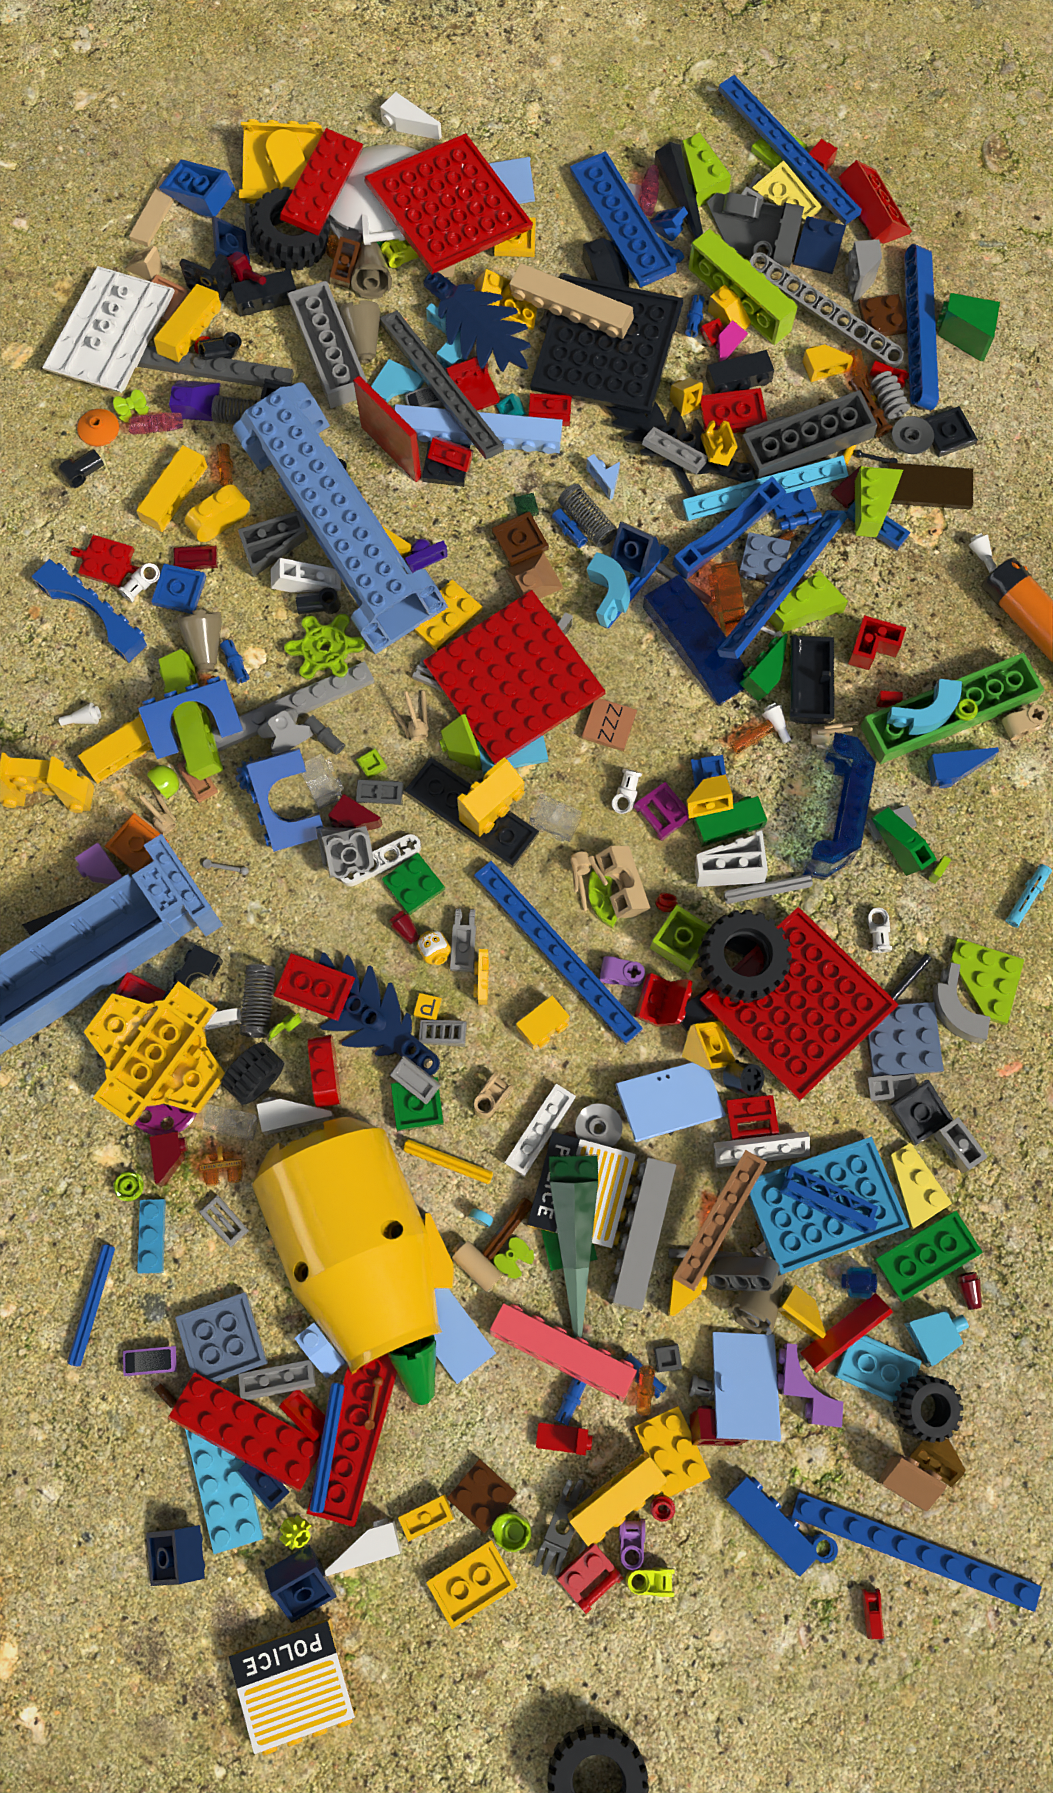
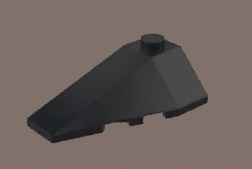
M599 238L583 244L582 260L592 280L629 287L628 268L612 241Z

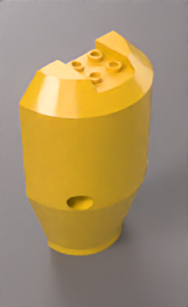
M341 1117L323 1122V1130H315L306 1137L289 1142L286 1146L281 1143L273 1146L267 1152L252 1184V1188L293 1294L347 1362L351 1373L354 1374L360 1367L372 1360L419 1339L440 1334L442 1330L438 1322L428 1233L384 1129L353 1117ZM398 1227H403L402 1234L395 1238V1230Z

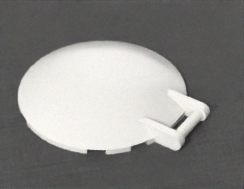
M394 144L363 148L329 215L340 226L346 229L350 227L358 229L359 233H363L364 245H371V242L394 239L404 241L405 237L365 184L364 179L366 175L418 154L420 151Z

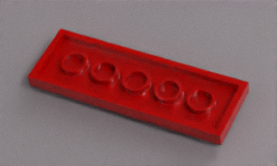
M326 128L281 212L280 220L319 236L363 150V144Z
M195 1372L168 1416V1420L297 1492L301 1491L319 1457L321 1442L316 1440L313 1443L303 1432Z

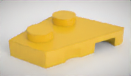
M479 949L478 961H475L474 975H478V984H474L473 996L478 998V1005H488L489 954L488 949Z

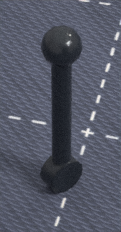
M860 449L854 453L857 458L865 457L885 463H898L896 458L887 459L863 453Z

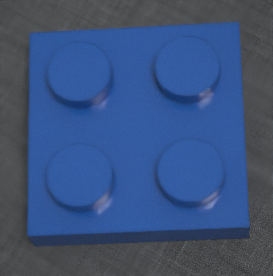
M164 564L151 601L153 606L193 614V611L197 608L207 576L204 572Z

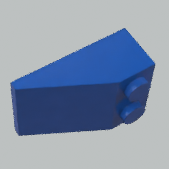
M182 159L159 187L160 191L192 211L210 218L219 213L236 191L227 171Z

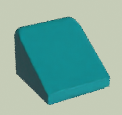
M513 393L496 404L500 414L526 415L520 398Z

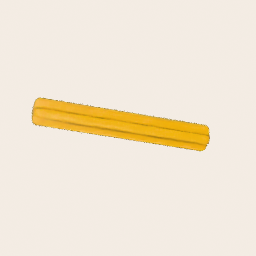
M407 1139L404 1144L403 1150L406 1153L489 1184L492 1180V1171Z

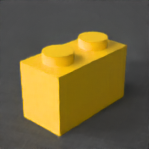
M552 995L517 1022L516 1029L534 1050L536 1047L542 1048L551 1040L549 1037L555 1032L558 1034L563 1032L569 1026L570 1016Z

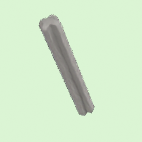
M809 874L727 890L724 892V900L727 904L755 899L809 888L813 885Z

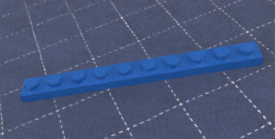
M735 75L719 84L718 91L844 225L861 214L862 209Z
M826 511L717 649L720 657L735 659L740 657L848 518L846 511Z
M492 861L474 874V878L625 1045L643 1030L642 1026Z
M800 1492L797 1493L791 1516L797 1520L1030 1611H1036L1042 1586Z

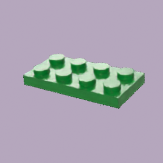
M953 1211L877 1257L874 1261L901 1303L983 1252L958 1212Z

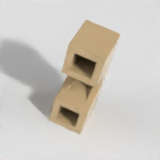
M610 846L595 855L602 874L613 878L618 885L619 892L610 897L617 918L636 917L650 909L629 846Z

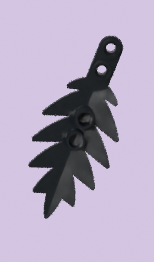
M656 401L651 415L648 414V417L644 413L604 405L605 409L617 418L612 421V426L635 431L623 437L625 442L642 444L646 435L655 427L707 456L701 440V435L705 432L698 419L694 418L691 432L687 431L684 420L675 406L672 410L669 426H667L665 417ZM647 447L640 450L641 455L663 457ZM669 459L662 461L663 467L683 468ZM707 459L706 464L697 473L707 474L712 472L739 482H748L755 477V470L750 463H740L731 459L728 466L712 463Z

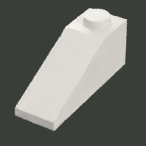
M397 92L380 106L381 119L387 127H391L397 132L438 140L442 137L441 123Z
M279 558L271 568V589L286 592H320L323 588L331 587L335 591L341 590V577L334 568Z
M276 1097L265 1098L262 1100V1103L257 1104L261 1130L264 1135L335 1119L334 1114L329 1110L282 1099L276 1100Z
M387 1518L374 1521V1527L369 1528L325 1570V1575L329 1576L400 1554L402 1549L395 1521L388 1522Z

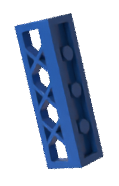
M793 1165L789 1166L779 1191L780 1193L865 1234L875 1231L878 1221H875L874 1217L878 1206ZM793 1173L802 1178L805 1186L791 1180ZM815 1185L823 1187L826 1196L813 1191L811 1187ZM838 1195L844 1197L848 1207L834 1201L833 1197ZM862 1206L869 1209L868 1217L855 1211L854 1208Z

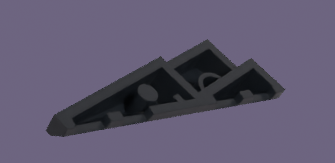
M669 142L655 151L654 164L677 208L684 206L688 214L683 219L694 240H696L703 234L694 185L688 184L681 145Z

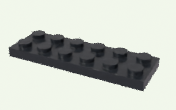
M430 757L404 790L405 794L502 862L514 868L539 835V831L511 811H508L504 817H498L494 821L495 825L489 833H483L478 837L459 820L457 797L462 793L467 796L471 784Z

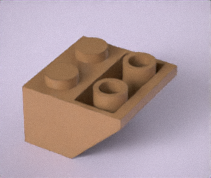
M907 1455L891 1456L877 1483L921 1510L928 1511L947 1487L946 1484L941 1482L942 1477L930 1469L922 1468L921 1470L918 1468L920 1463Z

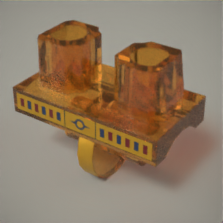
M218 1146L217 1153L209 1154L210 1161L218 1160V1162L199 1164V1172L203 1174L206 1186L220 1185L219 1172H227L228 1183L242 1182L243 1169H246V1162L242 1159L226 1161V1159L234 1158V1152H225L224 1146Z

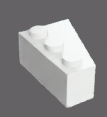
M762 830L756 832L753 836L745 839L742 837L729 845H721L696 855L695 875L697 887L765 883L768 869Z

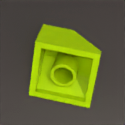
M464 714L441 730L442 739L439 740L442 752H447L449 759L479 771L481 770L480 752L467 717Z

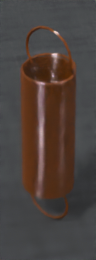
M789 530L776 538L788 541L794 538L795 534L792 530Z
M161 1383L154 1388V1391L170 1408L177 1403L174 1396Z

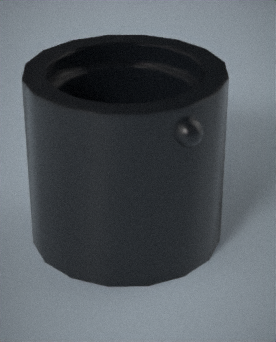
M736 1059L734 1062L729 1063L723 1072L724 1085L730 1091L736 1092V1094L753 1095L758 1093L764 1085V1072L756 1064L739 1062Z

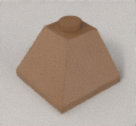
M544 552L505 569L519 597L533 590L536 596L541 599L563 589Z

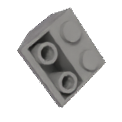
M879 239L855 241L853 249L849 251V263L845 265V275L849 276L848 293L852 295L853 302H857L875 281L882 259Z

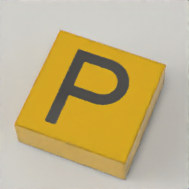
M419 993L414 1017L437 1020L442 998Z

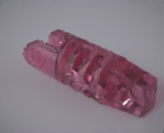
M655 165L648 167L641 183L639 199L642 211L650 217L654 212L659 190V170Z
M156 413V415L131 416L129 419V432L137 435L183 428L182 414Z

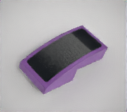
M176 1346L123 1351L124 1376L177 1372Z

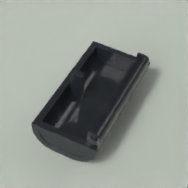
M790 635V720L792 722L818 725L827 724L834 720V637Z

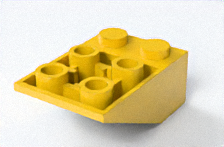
M485 269L475 281L474 291L501 294L502 300L489 305L507 306L518 310L517 314L501 320L523 323L527 325L528 329L533 330L537 307L528 301L517 300L512 295L510 279Z

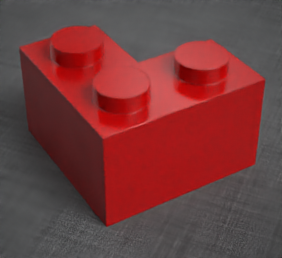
M864 615L858 628L848 664L869 670L876 652L896 658L907 627Z

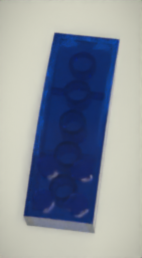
M680 574L644 596L642 608L718 706L745 690L739 683L745 677L743 672L746 670V667L740 657L735 659L719 656L717 649L727 637Z

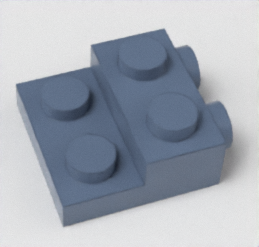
M749 532L739 575L747 580H763L764 583L769 585L787 562L791 541Z

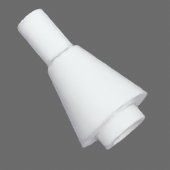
M980 533L970 539L971 543L968 546L984 561L989 573H991L997 566L992 559L988 535L983 536Z
M89 703L71 715L59 717V723L61 726L71 723L98 724L101 712L98 706Z
M774 703L764 708L765 712L762 716L778 732L783 744L791 741L785 728L786 724L782 705L777 706Z

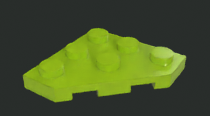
M957 938L950 963L960 964L959 975L962 979L961 982L970 997H973L979 1008V1013L989 1016L990 1021L1003 1025L1008 1024L1025 959Z

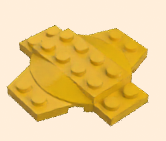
M179 981L165 1000L155 1001L150 1004L112 993L84 1030L89 1041L106 1062L105 1074L107 1079L96 1092L93 1099L130 1126L134 1125L147 1106H156L164 1103L199 1114L220 1086L225 1074V1070L207 1047L204 1028L217 1011V1008Z

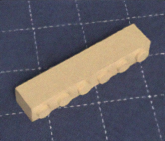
M520 263L510 282L511 293L517 300H525L537 308L543 307L555 315L566 316L575 323L581 322L593 330L606 332L607 335L613 338L623 339L634 319L633 307Z

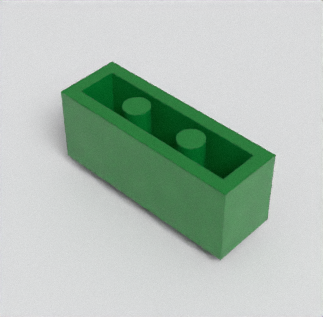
M746 796L737 803H734L733 809L694 817L693 826L701 847L764 828L768 820L759 797L751 798V796Z

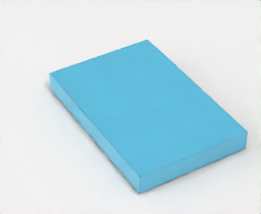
M543 736L507 759L513 768L548 762ZM477 741L483 774H486L494 764Z
M864 1335L843 1352L834 1377L893 1403V1400L897 1401L898 1397L895 1396L896 1390L901 1391L902 1389L899 1385L902 1382L908 1383L907 1378L911 1376L916 1377L922 1361Z

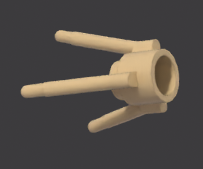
M404 691L412 719L408 723L409 726L407 727L396 709L393 710V713L404 729L406 737H411L412 741H419L428 736L427 732L430 731L425 691H421L423 722H421V719L416 718L408 691Z
M857 720L811 727L810 743L811 745H816V749H824L854 757V752L825 745V742H829L830 734L850 732L853 730L850 726L858 725L860 722Z
M154 789L153 792L165 814L158 812L143 795H140L139 798L155 815L152 820L154 824L144 818L142 819L162 835L170 833L176 826V818L171 814L158 790ZM127 808L123 809V811L129 814L130 816L134 813L133 811Z
M577 852L570 858L574 891H580L583 910L587 911L582 875L589 873L592 866L602 883L607 885L608 882L597 866L594 856L589 857L587 852Z

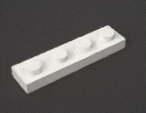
M556 1084L512 1150L505 1164L525 1177L551 1137L552 1131H555L576 1096Z
M808 1131L716 1142L714 1143L715 1166L718 1168L737 1165L745 1150L764 1161L810 1156V1136Z

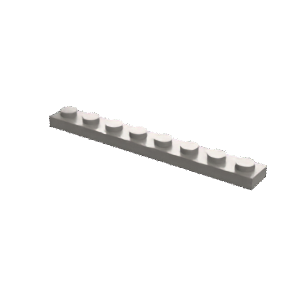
M364 661L348 668L347 675L343 678L332 675L239 716L243 726V731L222 738L218 726L212 728L218 752L258 735L257 729L281 711L292 707L296 709L299 717L375 683L366 662Z

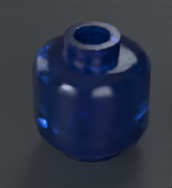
M850 1266L847 1269V1274H842V1289L847 1290L850 1298L870 1299L873 1293H877V1273H873L871 1267Z

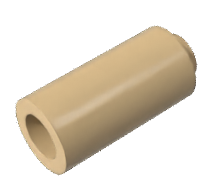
M461 1241L452 1250L454 1253L452 1259L486 1293L503 1276L470 1241L466 1243Z

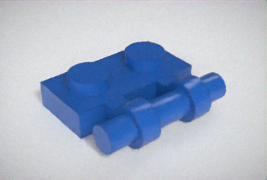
M810 487L785 494L783 501L772 510L776 520L783 518L785 520L779 522L781 531L785 529L793 530L803 524L811 525L822 518L820 511L812 512V510L816 509L817 503ZM801 513H802V515H803V516L796 517V518L794 517V515L801 514Z

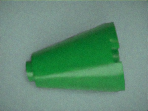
M434 1335L419 1339L388 1353L410 1400L418 1405L428 1404L435 1396L436 1340Z

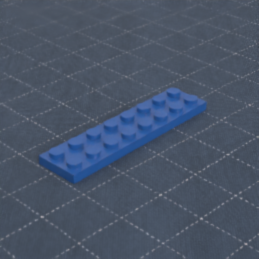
M606 151L570 166L572 176L639 288L677 272V266Z

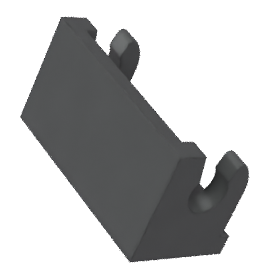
M357 781V803L403 805V782Z

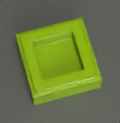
M376 748L356 759L368 779L387 769V765Z
M942 856L928 877L930 882L936 884L949 865L950 858Z

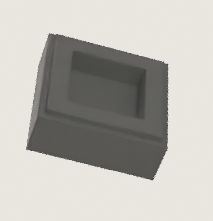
M678 1344L654 1347L657 1373L682 1369Z

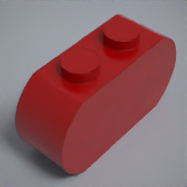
M331 1034L308 1038L310 1071L316 1107L341 1104L333 1036Z

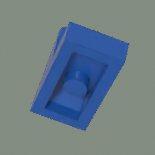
M684 206L662 210L652 218L650 224L656 233L672 242L683 230L681 224L688 212Z

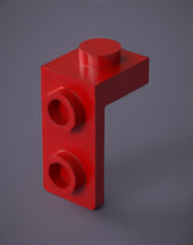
M539 1423L536 1448L586 1456V1450L591 1451L593 1435L588 1434L589 1429Z

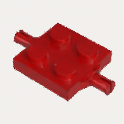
M94 534L86 550L73 547V551H71V556L82 558V564L78 571L80 576L118 588L128 573L133 574L140 568L131 565V559L135 551L133 546Z

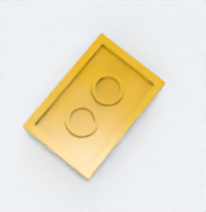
M453 579L440 590L448 608L413 630L436 652L483 610V606Z
M679 1406L634 1426L644 1452L647 1451L668 1480L665 1484L666 1487L662 1491L664 1496L671 1497L711 1478L698 1447L692 1445L691 1432Z
M492 1539L426 1581L451 1629L518 1587Z

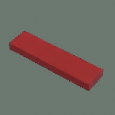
M875 1293L825 1332L826 1335L823 1339L815 1340L802 1350L800 1354L817 1373L893 1312L883 1299Z

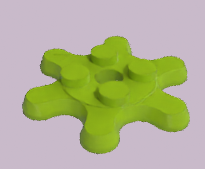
M346 614L337 615L329 625L319 624L314 616L303 618L302 627L306 630L305 637L297 641L291 640L284 646L285 652L288 655L305 658L304 664L299 669L301 677L310 680L317 671H323L327 668L331 669L336 677L343 678L347 675L348 666L344 659L350 653L362 652L365 647V640L362 637H348L345 635V630L350 624V618ZM325 644L331 645L328 652L327 650H320L321 646Z

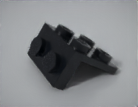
M219 254L210 269L186 259L180 260L179 264L186 285L190 290L196 284L218 292L219 300L223 302L227 293L232 290L231 284L234 283L227 256Z

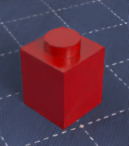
M821 138L809 154L827 172L835 162L838 148Z

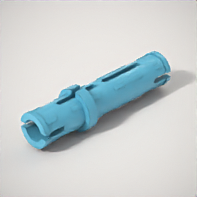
M1039 864L1032 878L1027 880L1025 883L1026 888L1005 920L1009 925L1016 928L1020 926L1035 898L1044 890L1043 885L1052 873L1051 868L1044 864ZM1039 880V882L1037 883V885H1036V887L1034 888L1033 892H1031V890H1032L1033 886L1035 885L1036 881ZM1025 899H1027V902L1025 903L1024 907H1023L1022 910L1019 912V909L1021 908V906H1022V904L1024 903Z

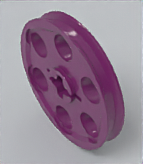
M163 1104L147 1106L144 1111L151 1112V1120L148 1123H141L140 1118H138L135 1124L144 1132L153 1136L181 1132L192 1123L197 1113L192 1111L186 1114L181 1113L178 1107L171 1105L169 1106L172 1108V1111ZM167 1117H171L174 1120V1125L169 1130L162 1128V1121Z

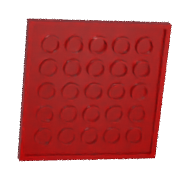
M466 133L368 174L364 179L365 184L431 274L527 232L533 227V222Z
M533 590L527 592L423 660L424 665L459 715H466L473 735L494 765L504 757L508 759L606 694L605 689Z
M797 907L776 927L777 929L782 927L785 931L783 935L784 940L789 939L791 946L787 950L792 953V960L788 962L790 969L784 976V981L773 992L758 1001L753 1000L751 1003H743V1000H739L735 1003L730 1001V997L726 996L723 999L718 996L719 991L714 988L713 990L710 989L699 1001L800 1102L899 1004L800 907ZM757 945L732 970L746 977H753L759 974L764 967V957L759 946Z

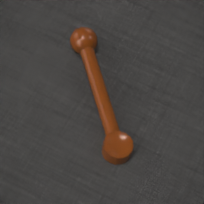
M376 1376L373 1380L375 1387L369 1418L365 1422V1428L368 1430L375 1427V1422L373 1421L379 1387L383 1383V1379L380 1376Z

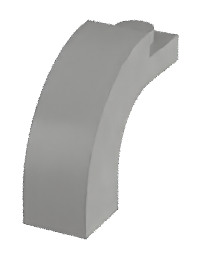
M950 963L941 972L940 982L943 983H938L933 987V1002L935 1003L936 1013L944 1026L954 1035L970 1042L982 1044L987 1040L990 1017L972 1013L960 1003L957 996L960 964Z

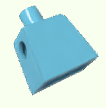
M946 1311L904 1323L926 1367L936 1365L961 1346L963 1341L959 1332L969 1328L968 1322L962 1314L951 1319Z

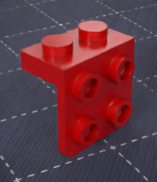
M477 356L446 368V373L476 411L500 402L498 392L488 373V361L483 369L479 366Z
M648 973L634 1017L656 1027L680 1024L685 1017L687 1000L692 993V981L689 979L668 981L653 973Z

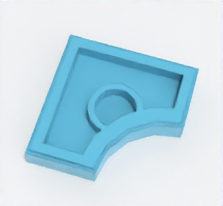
M388 359L371 387L388 403L397 395L408 394L420 389L424 380L417 372Z

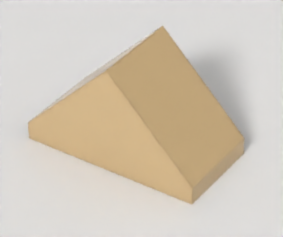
M151 246L135 253L125 269L146 280L152 281L155 275H158L163 268L157 248Z

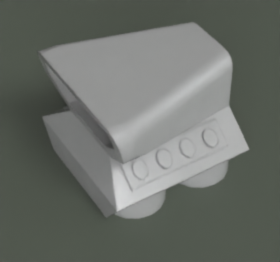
M291 707L281 711L257 729L261 738H275L270 746V752L273 755L291 750L314 735L310 730V726L304 724L296 725L298 713L295 708Z
M366 826L359 828L321 827L316 829L323 867L328 871L329 878H344L349 873L356 871L365 873L374 867L370 837Z

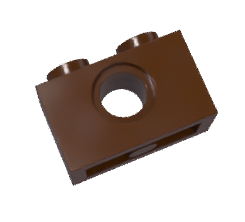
M340 236L330 274V283L350 288L360 242Z

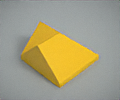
M719 1021L690 1026L681 1057L707 1070L723 1068L735 1061L723 1026Z
M794 1285L779 1303L778 1312L814 1340L823 1339L826 1333L816 1300L797 1285Z

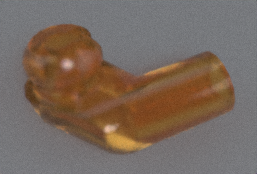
M336 235L329 236L326 254L332 260L335 259L339 238Z

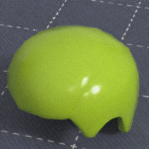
M157 765L147 773L149 779L166 799L178 791L179 780L177 774L171 768L165 765Z
M508 1511L499 1515L491 1527L495 1543L507 1552H517L525 1548L531 1538L529 1521L519 1512Z

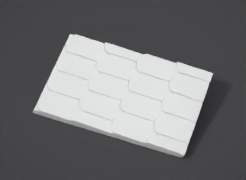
M97 266L42 368L74 380H80L94 386L122 393L134 369L137 368L161 317L164 316L175 290L164 285Z

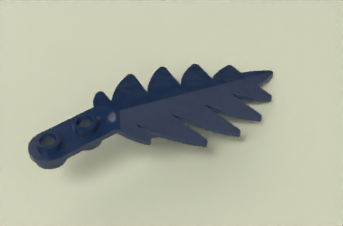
M439 272L429 273L423 283L424 287L440 300L438 308L439 318L443 319L446 314V335L449 345L453 344L461 328L460 343L464 360L467 359L476 342L477 358L481 369L485 367L492 351L501 372H504L509 362L522 369H528V364L521 351L530 348V343L511 336L528 329L527 325L501 320L517 314L518 310L507 306L489 305L502 300L501 294L472 291L475 289L473 284L456 286Z
M323 952L319 964L336 970L329 956ZM347 955L341 972L355 978L339 1020L331 1019L321 1025L320 1028L325 1031L360 1030L341 1043L342 1046L353 1048L383 1046L375 1052L376 1056H388L398 1053L401 1057L406 1056L429 1075L435 1074L439 1070L440 1059L411 1034L412 1019L409 1013L405 1014L402 1021L400 1004L393 983H388L381 1004L378 981L371 965L367 967L360 989L356 968L351 957ZM416 1047L414 1054H410L411 1049ZM432 1061L431 1067L427 1068V1063Z

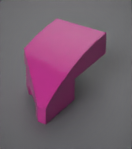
M733 320L718 337V342L716 343L719 355L718 362L727 360L748 335Z

